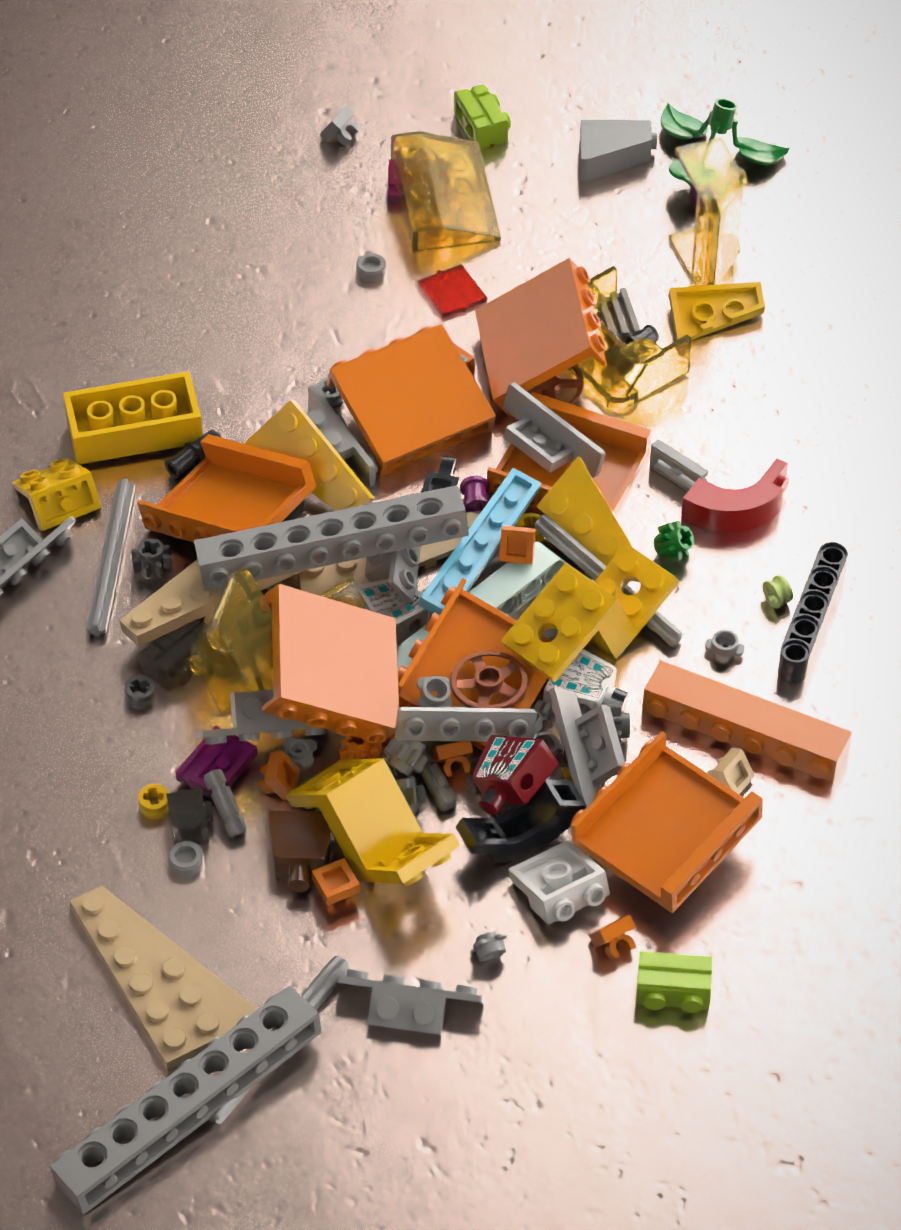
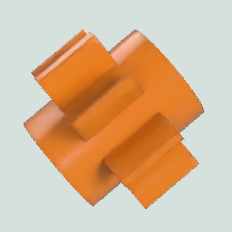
M351 735L340 740L342 748L338 750L340 759L381 758L380 753L383 752L381 743H368L365 739Z

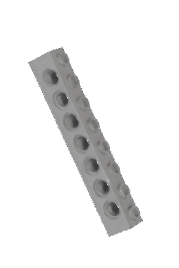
M456 485L194 540L204 591L465 537L469 536L466 510L459 487Z
M291 985L281 992L274 993L255 1012L243 1016L234 1028L223 1036L214 1038L207 1045L206 1049L194 1058L182 1062L177 1070L166 1079L154 1083L145 1095L133 1104H127L122 1107L113 1119L102 1127L93 1129L86 1139L73 1149L61 1153L55 1162L50 1165L56 1185L83 1215L209 1120L220 1107L239 1097L322 1033L319 1013ZM273 1027H280L277 1030H269ZM244 1049H251L250 1051L245 1053L240 1052ZM215 1071H222L220 1074L210 1075ZM188 1093H191V1094H192V1095L189 1096V1097L180 1098V1097H181L182 1095H184V1094H188ZM163 1116L159 1120L150 1121L153 1117ZM125 1139H132L126 1144H119ZM95 1162H102L96 1167H89Z

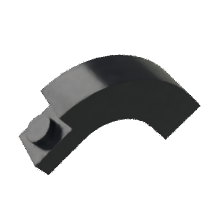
M546 779L529 802L518 809L494 818L462 817L455 828L471 854H486L491 864L503 863L532 854L557 839L571 826V821L575 814L582 809L584 810L587 805L571 780Z

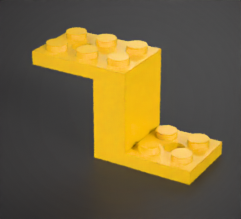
M628 543L621 548L594 582L565 562L500 641L506 648L555 683L589 641L617 660L680 582L677 577ZM628 583H640V589L637 593L633 595L623 593L624 587ZM550 628L558 630L557 637L553 641H541L542 633Z
M384 758L341 759L285 794L291 807H305L306 810L319 807L358 881L373 882L374 884L388 883L389 885L397 883L408 886L423 877L422 871L431 865L432 867H437L447 862L452 857L450 853L460 847L454 833L422 832Z

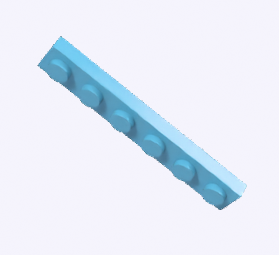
M512 468L469 528V536L461 539L420 596L419 606L440 615L445 607L440 602L450 585L457 588L461 579L464 578L467 581L463 589L467 592L470 590L500 547L502 526H515L539 492L541 482Z

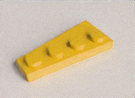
M289 400L245 442L247 445L309 461L316 483V488L311 493L335 511L369 504L374 499L373 495L295 400Z

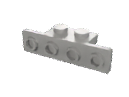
M513 382L508 385L503 408L519 421L506 427L504 438L549 473L570 461L574 462L579 456L586 465L591 477L595 478L600 474L605 457L603 449L518 384Z
M314 384L308 386V406L311 411L306 412L307 416L342 459H348L368 488L375 486V473L378 472V466L374 457L371 454L367 455L362 448L358 436L351 434L343 416L340 413L336 414L331 407L328 396L325 393L321 394Z
M421 546L367 557L365 576L370 582H375L389 575L388 583L407 604L413 602L417 585Z
M72 516L45 539H42L22 518L0 536V597L4 594L1 590L8 583L15 586L27 574L25 569L33 563L35 566L41 564L50 555L48 549L56 544L60 547L73 535L70 529L76 520Z
M554 686L549 689L552 700L551 706L557 718L560 740L564 745L568 759V770L573 778L575 788L587 805V808L594 801L597 792L602 788L601 784L617 775L621 767L626 764L610 707L600 704L582 715L577 695L572 691Z
M272 689L230 693L233 728L194 731L195 738H205L206 744L227 743L226 736L239 735L240 742L260 740V733L272 732V739L293 737V730L305 729V736L326 734V728L309 727L306 723L300 721L280 719L274 714L263 712L262 706L274 698Z
M452 706L399 707L394 735L396 740L488 742L491 735L533 738L537 714L535 709Z
M347 969L346 976L337 975L336 983L372 988L367 1025L442 1035L447 999L485 1004L486 998L484 995H477L478 987L456 984V991L441 990L442 982L421 979L419 986L405 985V977L385 974L383 975V981L368 979L369 972Z

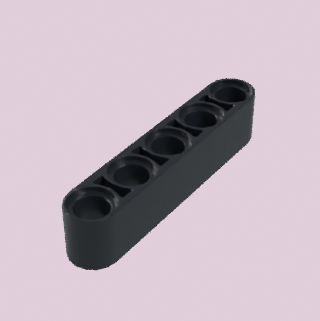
M826 542L819 548L782 642L778 674L785 682L796 684L806 679L845 578L848 558L847 548L838 542Z

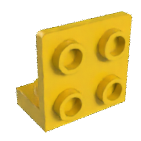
M68 458L55 460L50 463L49 468L41 471L30 470L20 475L21 479L12 482L14 489L29 498L38 528L41 531L62 524L70 516L77 518L102 508L91 472L75 461L68 460Z

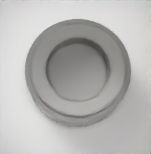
M375 253L360 256L356 262L357 276L366 282L382 280L387 273L385 258Z
M182 841L173 845L168 852L170 870L179 877H192L198 874L204 866L202 848L191 841Z

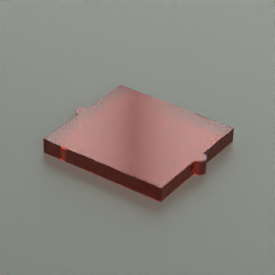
M462 264L444 271L438 270L436 274L417 280V285L442 318L461 311L467 312L469 308L487 302V296Z

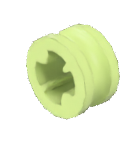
M775 575L772 581L766 580L762 583L764 597L772 607L780 608L783 602L789 603L793 600V590L784 576Z

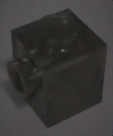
M182 789L177 792L166 793L174 845L182 841H191L196 844L209 843L208 823L214 822L211 802H204L202 789Z

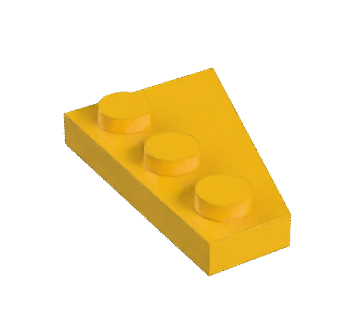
M761 281L669 288L668 296L676 345L754 318L765 312Z
M578 456L536 507L548 515L607 566L626 543L631 546L633 544L603 497L598 485L588 472L583 460Z

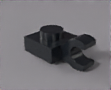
M443 456L438 473L428 471L421 493L456 485L459 487L460 477L455 476L456 468H454L456 458Z

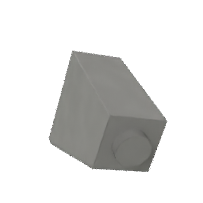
M580 119V181H590L651 162V150H657V132H652L651 120Z

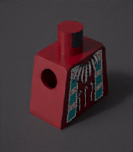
M491 735L472 775L474 783L483 794L479 801V806L483 811L491 815H497L504 803L524 805L529 802L559 763L543 739Z

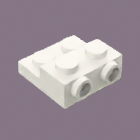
M567 840L508 869L511 881L528 896L531 909L548 925L555 921H567L574 915L575 911L589 905L598 906L604 901L606 896L610 895L606 871L582 850L573 845L571 840Z

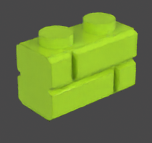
M484 84L474 86L471 90L466 88L455 91L453 112L474 147L480 150L490 147L491 144L495 146L506 143L508 140V129H511V119L508 112L501 111L498 96L495 93L491 94Z
M639 951L636 1004L644 1005L651 1010H659L665 1006L678 1007L689 1013H696L702 1009L709 1010L712 991L713 956Z

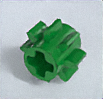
M677 520L657 527L660 534L654 537L653 545L660 557H667L668 563L690 557L688 550L694 546V535L687 526H681L680 521Z

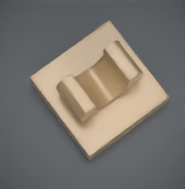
M731 748L724 757L717 760L718 764L713 770L707 771L708 774L738 794L755 777L743 750Z

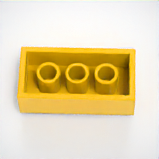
M189 371L63 392L66 420L75 460L78 464L182 447L187 442H194L203 435L201 414Z

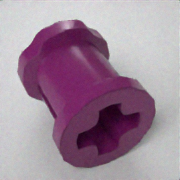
M469 476L460 483V492L464 496L466 512L482 511L489 502L487 499L489 483L482 476Z

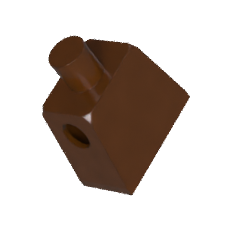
M269 810V829L275 876L278 878H288V888L290 890L305 892L310 887L312 871L330 864L336 838L322 812Z

